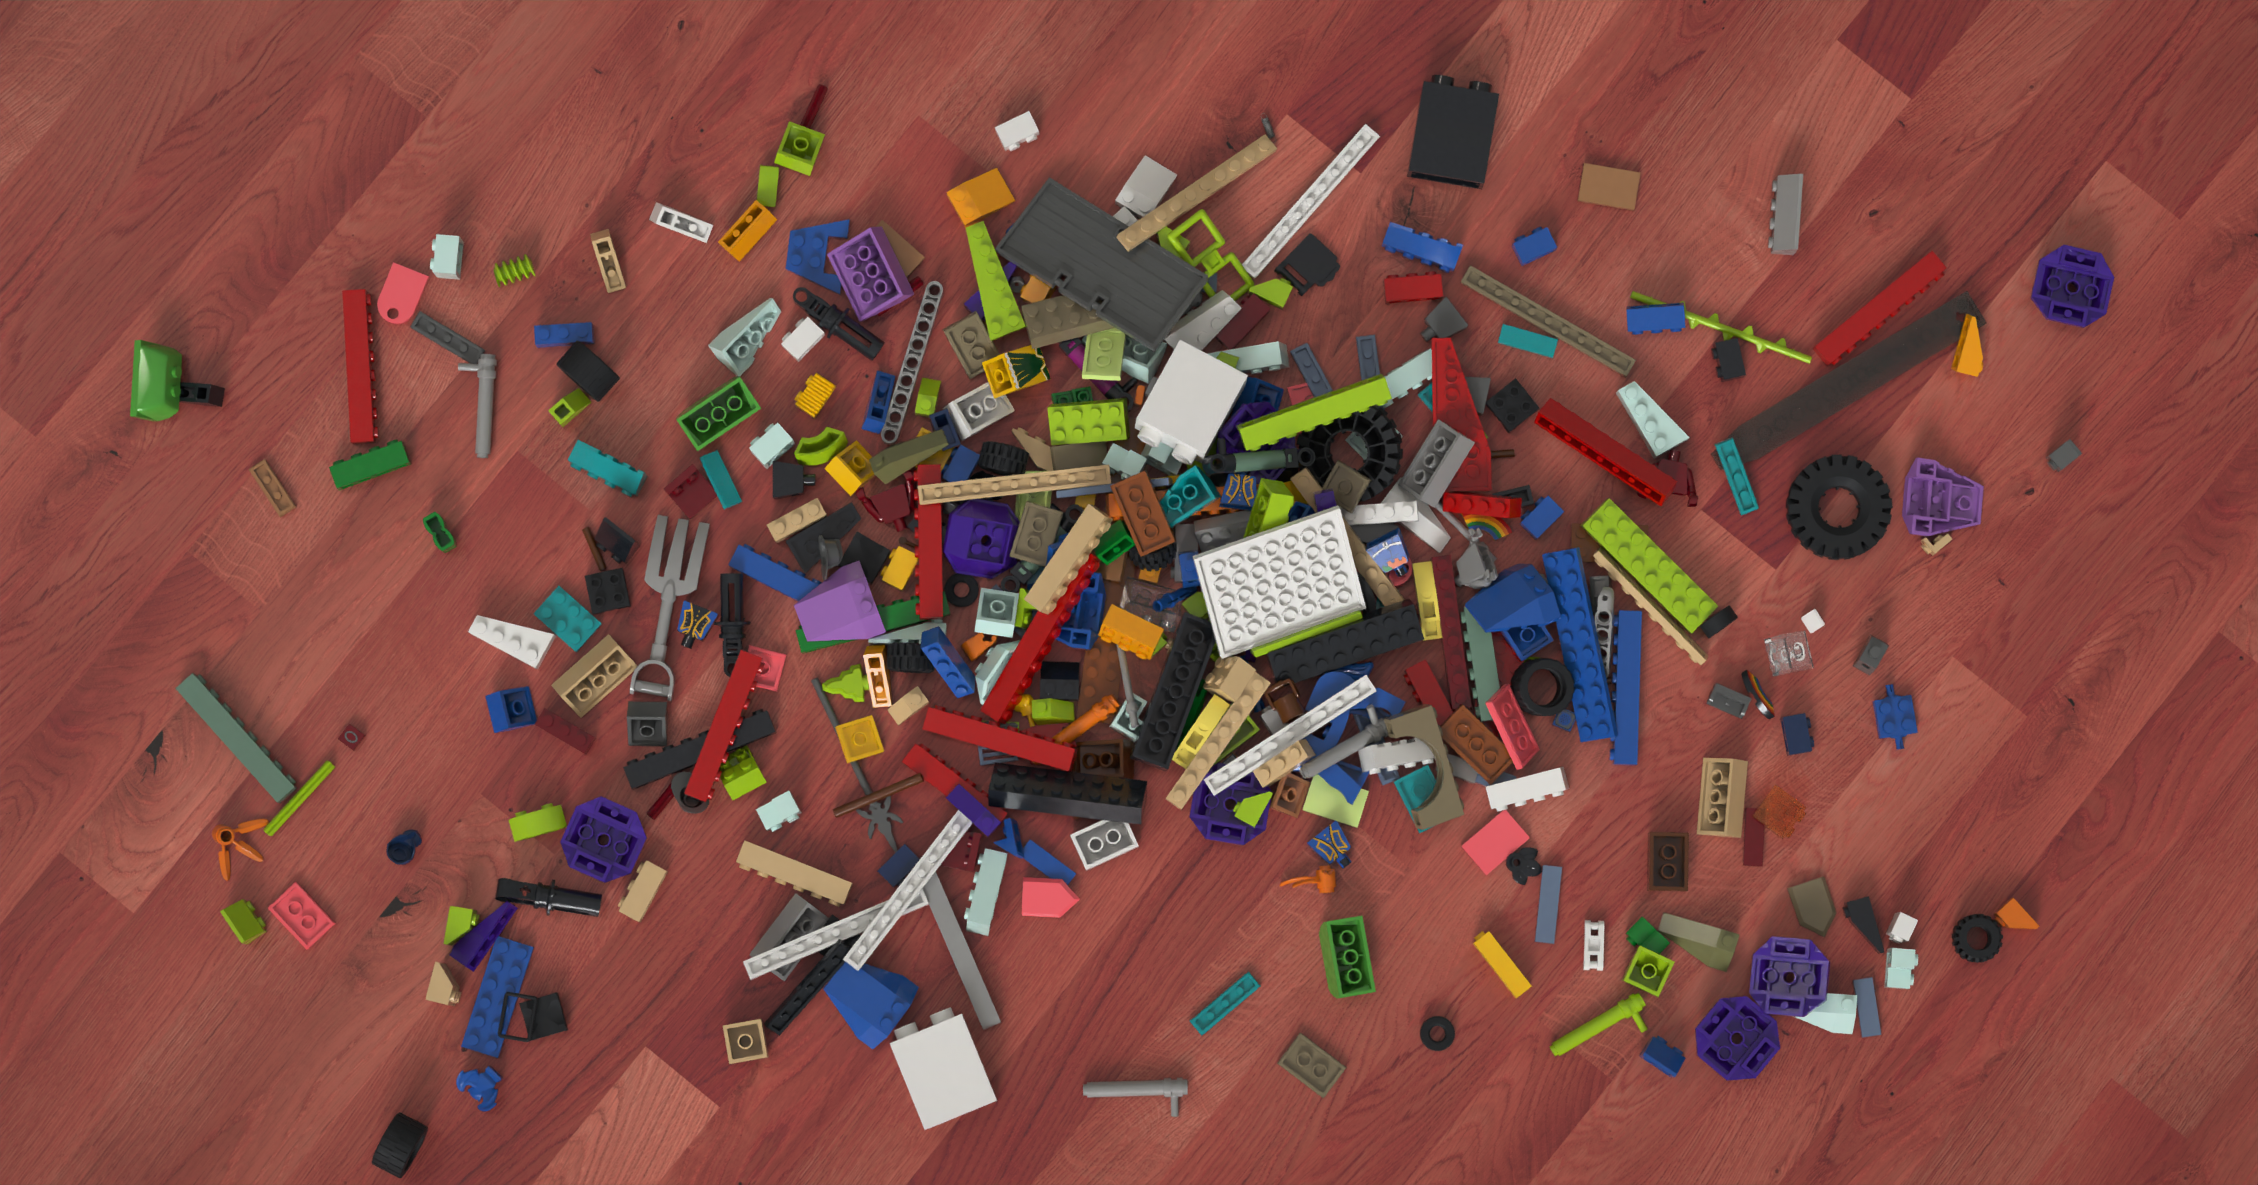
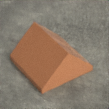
M1287 774L1280 779L1269 808L1298 818L1311 782L1294 774Z

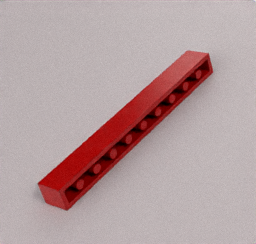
M1091 552L1088 561L1080 567L1077 577L1070 582L1066 593L1057 601L1056 608L1049 614L1037 611L980 709L981 712L1002 724H1006L1012 718L1013 710L1021 702L1024 691L1031 685L1034 674L1041 668L1042 660L1051 651L1052 643L1060 635L1063 624L1070 618V612L1080 601L1081 593L1088 587L1092 574L1100 566L1101 560L1094 553Z

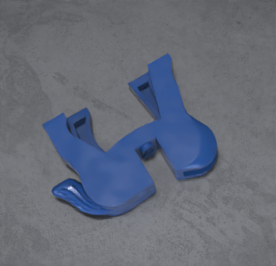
M1372 662L1353 663L1324 673L1318 679L1305 711L1309 712L1363 676L1367 675L1369 677L1374 664ZM1375 688L1377 690L1375 693L1328 722L1331 724V727L1327 726L1322 734V737L1325 738L1324 741L1312 734L1304 738L1316 754L1313 758L1338 744L1345 730L1349 714L1360 715L1370 720L1366 707L1372 704L1378 719H1384L1385 717L1400 713L1406 701L1380 688ZM1339 761L1318 773V775L1331 787L1340 791L1347 803L1353 805L1369 771L1362 773L1360 767ZM1302 765L1293 770L1292 772H1300L1299 769L1302 767Z

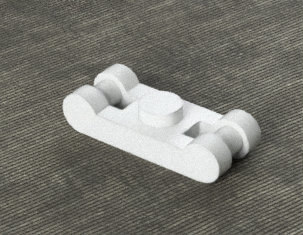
M1585 920L1583 970L1591 968L1603 971L1604 921L1591 922V920ZM1591 930H1598V936H1592ZM1590 955H1597V961H1590Z

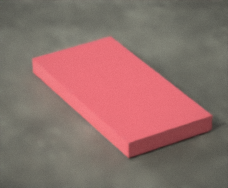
M1504 684L1485 704L1518 770L1522 769L1540 749L1510 685Z

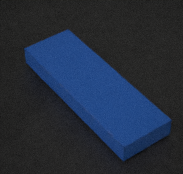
M1029 840L1023 848L1025 857L1023 859L1049 878L1063 879L1069 885L1076 875L1074 871L1032 840Z

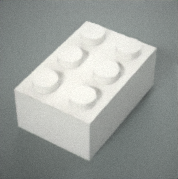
M1102 820L1070 835L1086 871L1139 847L1129 823Z

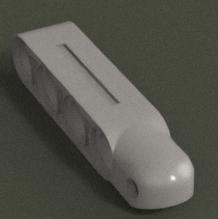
M1603 587L1598 597V607L1595 614V626L1600 649H1604L1607 652L1606 656H1602L1606 678L1611 668L1615 596L1613 589L1610 587ZM1606 611L1609 614V618H1602L1600 612ZM1605 630L1608 633V637H1601L1598 631Z

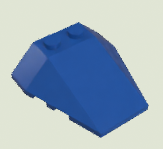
M1519 563L1504 569L1498 574L1496 580L1492 581L1490 586L1482 588L1465 603L1466 608L1486 633L1509 630L1510 627L1520 626L1522 629L1527 628L1528 625L1537 624L1540 627L1561 619L1553 590L1532 564Z
M1094 572L1092 574L1088 587L1081 593L1080 601L1073 607L1070 612V618L1063 624L1061 633L1056 640L1072 648L1089 650L1092 648L1099 637L1098 634L1103 621L1106 600L1101 573ZM1034 583L1028 584L1027 590H1030ZM1032 610L1031 614L1033 618L1036 615L1037 611Z
M845 962L823 989L856 1037L874 1049L889 1036L906 1013L919 987L903 975L866 963L857 971Z

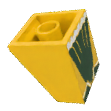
M1031 345L982 362L994 399L1051 379L1040 347L1032 349Z

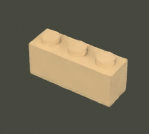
M818 498L770 522L767 524V527L775 542L779 543L827 517V514Z
M1306 739L1298 740L1255 769L1253 773L1262 788L1268 787L1316 756Z
M647 860L639 865L636 871L639 874L636 880H631L627 888L629 890L627 897L623 896L618 904V907H620L619 912L640 923L668 871Z

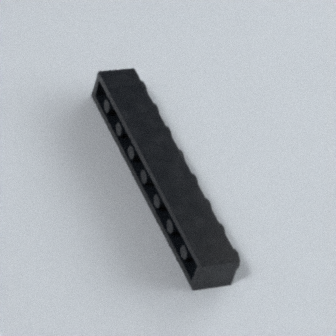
M760 709L753 712V716L749 718L742 716L744 718L740 728L736 727L734 735H737L733 746L729 745L726 752L775 734L776 730L768 711ZM709 730L699 733V737L692 740L689 737L680 741L681 745L676 747L673 744L662 748L663 752L656 754L655 751L644 755L645 759L643 760L633 759L628 761L627 766L623 768L633 790L695 766Z

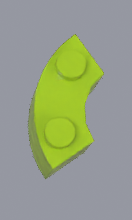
M826 427L816 437H802L794 455L798 464L808 466L820 465L832 460L838 453L844 450L848 440L844 432Z
M553 803L541 806V810L530 813L526 811L515 813L516 817L509 819L514 842L566 828L567 824L561 805L553 806Z

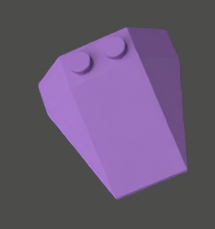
M1915 458L1905 477L1902 517L1909 533L1931 536L1981 524L1984 486L1957 474L1950 468L1942 466L1936 460Z
M860 561L841 567L794 605L807 641L870 639L886 633Z

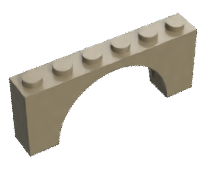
M1423 704L1384 718L1389 737H1415L1429 747L1436 760L1437 779L1434 789L1421 805L1411 810L1415 826L1421 830L1464 815V803L1459 798L1457 792L1459 791V786L1453 778V766L1447 758L1448 749L1442 741V729L1436 721L1437 712L1432 705Z

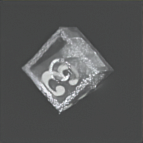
M1805 631L1764 639L1773 677L1814 668Z

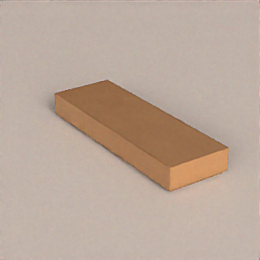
M266 459L249 469L280 518L296 508V505Z

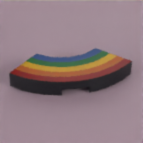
M1748 670L1742 672V679L1748 693L1751 692L1757 700L1755 705L1767 719L1770 720L1775 717L1772 702L1763 692L1758 679Z

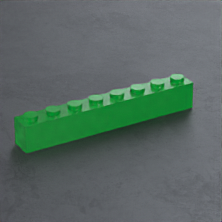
M943 591V617L951 614L945 591ZM911 596V600L905 602L903 599L892 601V605L886 607L884 604L876 605L886 632L930 621L920 620V615H916V603H919V596ZM800 625L799 629L796 630L802 654L858 640L807 641L802 626Z

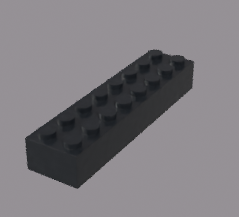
M1406 599L1362 614L1363 618L1267 653L1266 656L1274 682L1292 679L1294 683L1424 640L1414 604L1410 599Z
M1187 612L1182 614L1129 758L1162 771L1169 769L1216 641L1210 621Z
M995 763L988 790V806L1132 824L1142 823L1147 800V781Z

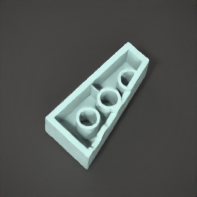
M1279 341L1222 351L1239 357L1236 369L1245 374H1259L1262 371H1277L1290 367L1287 345ZM1221 351L1207 354L1216 358Z
M985 848L984 854L980 853L977 864L981 865L980 871L975 872L973 883H976L975 890L971 889L968 900L972 901L971 907L966 908L964 919H967L966 931L989 936L990 923L993 919L995 903L997 902L1008 853Z

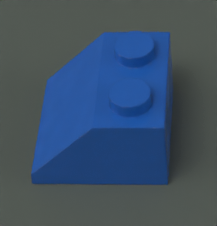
M529 686L501 690L485 696L494 733L510 731L536 723L537 718Z
M1660 1036L1656 1038L1651 1037L1639 1056L1669 1077H1676L1686 1059L1682 1056L1683 1052L1676 1047L1672 1049L1666 1045L1667 1041Z

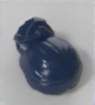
M410 829L393 838L387 844L386 852L388 858L397 865H405L411 862L414 858L416 847L422 843L420 833L417 830Z

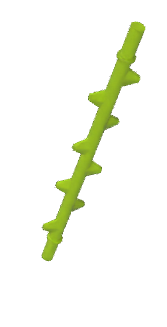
M1632 291L1630 296L1631 299L1648 305L1667 304L1652 298V296L1648 297ZM1680 302L1684 303L1685 318L1689 320V325L1692 329L1702 324L1721 331L1724 341L1730 340L1735 336L1756 344L1757 353L1761 354L1768 348L1787 355L1789 358H1795L1808 364L1811 362L1812 356L1787 348L1784 338L1773 343L1754 336L1752 326H1748L1741 331L1719 323L1718 314L1716 313L1709 318H1705L1686 311L1685 302Z

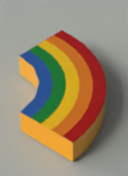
M1461 514L1468 530L1480 528L1481 531L1490 534L1494 541L1512 533L1508 524L1500 517Z

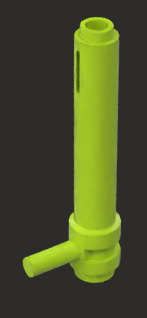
M1632 993L1628 996V999L1620 1000L1616 1006L1552 1042V1045L1549 1047L1554 1056H1561L1622 1019H1628L1631 1016L1641 1033L1645 1032L1648 1028L1639 1012L1643 1010L1642 1008L1646 1004L1639 993Z

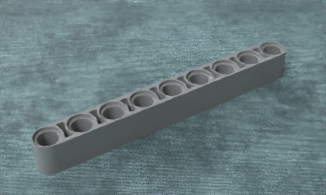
M937 281L930 282L926 287L888 409L886 421L881 432L882 441L889 446L896 444L899 440L944 291L941 283ZM937 286L940 292L938 295H932L929 292L930 289ZM929 304L935 307L934 311L930 314L924 311V307ZM923 322L929 325L928 330L924 332L918 329L919 324ZM921 341L923 347L916 350L913 348V343ZM910 359H915L918 361L916 367L910 368L907 366V362ZM910 377L912 379L911 385L904 386L901 383L902 379ZM899 395H904L907 398L904 404L896 402V398ZM894 413L900 414V421L892 422L890 420L891 415ZM889 431L895 433V438L891 441L885 439V434Z
M935 872L922 889L983 1030H986L1001 1023V1020L938 875Z

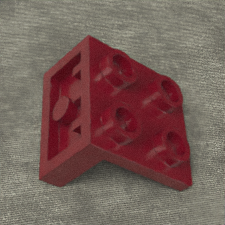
M693 464L664 488L665 492L689 519H692L717 497L714 488Z
M966 831L940 866L974 872L982 834Z

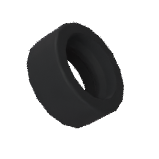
M1729 605L1704 622L1700 628L1708 638H1711L1735 621L1738 616Z

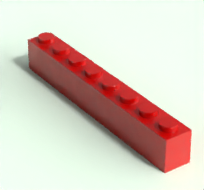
M1931 251L1819 342L1813 350L1826 366L1831 363L1833 365L1837 364L1843 359L1840 355L1845 351L1849 354L1857 347L1856 342L1860 339L1865 341L1872 335L1870 331L1876 327L1877 330L1887 323L1885 319L1889 315L1893 318L1901 311L1899 309L1900 306L1904 303L1909 305L1916 299L1914 297L1916 293L1920 292L1922 294L1930 288L1929 283L1933 279L1936 282L1945 275L1943 271L1946 269V266Z
M366 289L343 290L350 442L353 445L376 443V438H379L378 426L375 427L378 411L377 407L374 408L377 392L376 389H373L376 373L375 370H372V362H375L374 351H371V343H374L373 332H370V324H373L372 313H369V305H372L371 294H368Z
M1550 398L1536 416L1535 424L1659 506H1662L1672 494L1678 481L1641 458L1638 454L1627 449L1623 444L1618 443L1591 423L1583 420L1559 402Z
M941 464L917 465V470H914V481H918V486L941 483ZM914 489V500H918V508H914V519H918V527H914L915 539L918 538V546H915V558H919V565H915V577H919V584H915V596H919V603H916V615H920V620H942L941 503L920 505L918 489Z
M743 650L740 651L684 792L685 795L703 802H707V799H712L715 789L712 788L715 781H719L722 771L719 769L722 763L726 764L729 753L726 751L729 745L733 746L737 736L734 735L736 727L740 728L744 717H741L743 709L747 710L751 700L748 699L750 691L754 692L758 681H755L757 673L761 674L764 668L763 658Z
M935 705L934 708L928 707L923 730L1072 772L1078 749L1073 748L1074 744L1063 741L1061 745L1055 743L1054 738L1044 736V739L1037 738L1036 733L1026 731L1023 734L1018 732L1019 728L1008 726L1007 729L1000 727L1001 723L989 720V724L981 722L982 718L971 715V718L963 716V712L953 710L950 713L945 711L946 707Z

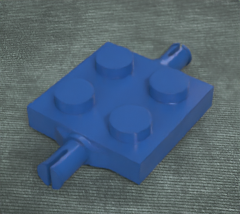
M1893 684L1885 685L1887 697L1872 701L1879 739H1895L1896 750L1905 749L1902 737L1918 733L1912 696L1895 695Z

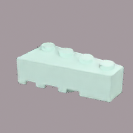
M1431 348L1403 363L1401 367L1399 366L1387 373V376H1384L1392 399L1396 397L1400 399L1408 394V389L1413 388L1414 390L1423 385L1422 381L1424 379H1432ZM1392 399L1387 400L1388 403L1381 406H1383V408H1386L1394 402Z
M1635 381L1616 392L1654 459L1690 438Z

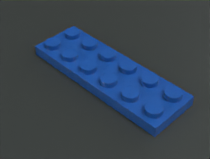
M498 936L494 943L461 1047L499 1058L505 1038L498 1036L504 995L506 992L520 993L534 947ZM508 996L502 1034H507L518 997Z

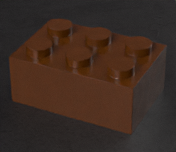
M1648 833L1647 891H1688L1689 833Z

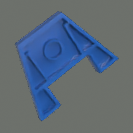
M850 219L790 231L786 270L840 295L842 284L838 276L824 273L829 237L848 239Z

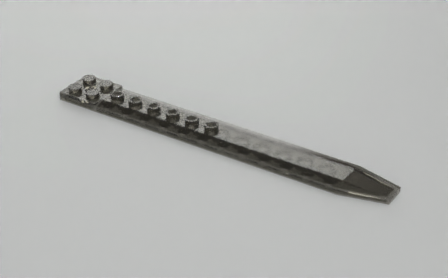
M1968 291L1741 424L1726 439L1733 437L1743 464L1758 460L1957 342L1964 323L1955 319L1957 312L1965 316L1970 314L1976 317L1978 329L1987 324ZM1715 449L1711 456L1720 471L1724 470Z

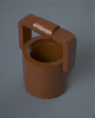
M1292 679L1280 680L1265 691V696L1272 710L1277 711L1283 724L1290 723L1306 714L1299 700L1300 693ZM1289 683L1293 693L1285 695L1274 702L1270 693L1278 691Z

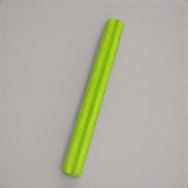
M326 761L264 828V832L269 836H273L332 772L335 766L330 761Z

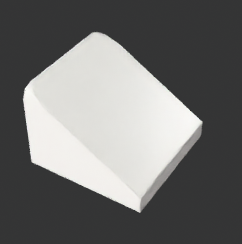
M1816 609L1801 617L1810 633L1825 625Z

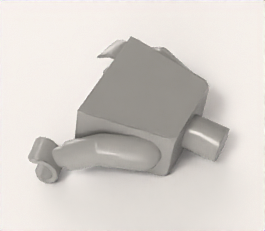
M1471 528L1468 530L1471 536L1469 546L1456 562L1459 574L1454 577V582L1459 587L1465 585L1473 589H1481L1490 586L1492 581L1498 577V573L1488 546L1479 544V538L1483 535L1480 528H1477L1476 531Z

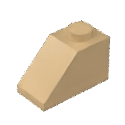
M917 686L887 710L899 726L928 705L929 701Z

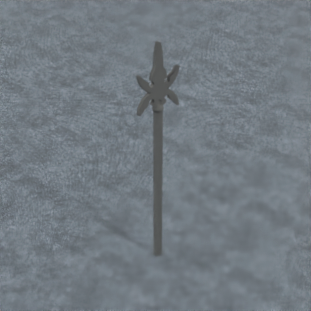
M815 678L811 682L837 734L835 727L840 725L823 691L819 679ZM858 761L851 762L850 764L865 795L873 793ZM891 795L886 797L884 808H881L882 804L877 801L869 804V810L872 811L871 815L866 811L857 809L856 811L859 815L866 819H872L868 827L869 839H872L875 830L874 825L877 823L880 833L884 834L891 848L897 852L898 848L892 834L891 821H888L887 818L890 817L892 820L904 823V821L898 815L888 812L891 805Z

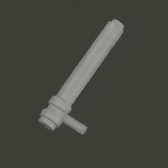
M480 354L478 364L458 363V371H478L479 389L475 445L477 458H488L491 451L494 379H496L497 371H495L497 360L495 359L496 355Z
M1371 704L1366 707L1371 724L1367 725L1361 732L1304 763L1299 769L1303 778H1311L1367 745L1377 743L1381 740V737L1389 736L1384 719H1378L1374 705Z
M1183 1077L1177 1078V1080L1164 1078L1163 1080L1106 1081L1083 1084V1096H1087V1098L1162 1095L1164 1097H1171L1172 1117L1179 1116L1178 1097L1188 1095V1082Z

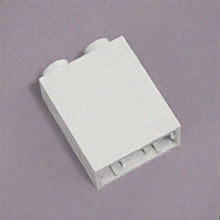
M1179 340L1136 418L1135 429L1140 431L1137 437L1153 447H1158L1160 442L1174 449L1172 456L1184 464L1192 465L1194 460L1202 463L1218 437V432L1224 426L1241 395L1248 375Z
M951 1007L930 1015L933 1023L931 1027L919 1031L916 1023L913 1022L894 1030L897 1041L890 1043L924 1130L997 1101L963 1014L954 1016Z

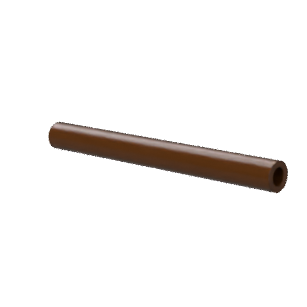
M918 773L834 808L833 813L838 818L922 783L924 778L921 773Z

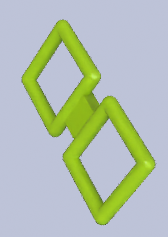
M1200 209L1168 234V239L1181 258L1193 267L1202 263L1206 269L1203 273L1208 275V278L1231 261L1245 282L1243 286L1230 295L1234 301L1255 285L1233 252H1229L1223 258L1220 256L1217 249L1225 244V239L1205 210ZM1202 219L1216 241L1195 258L1191 259L1177 237L1198 220ZM1207 282L1203 289L1211 298L1216 293Z

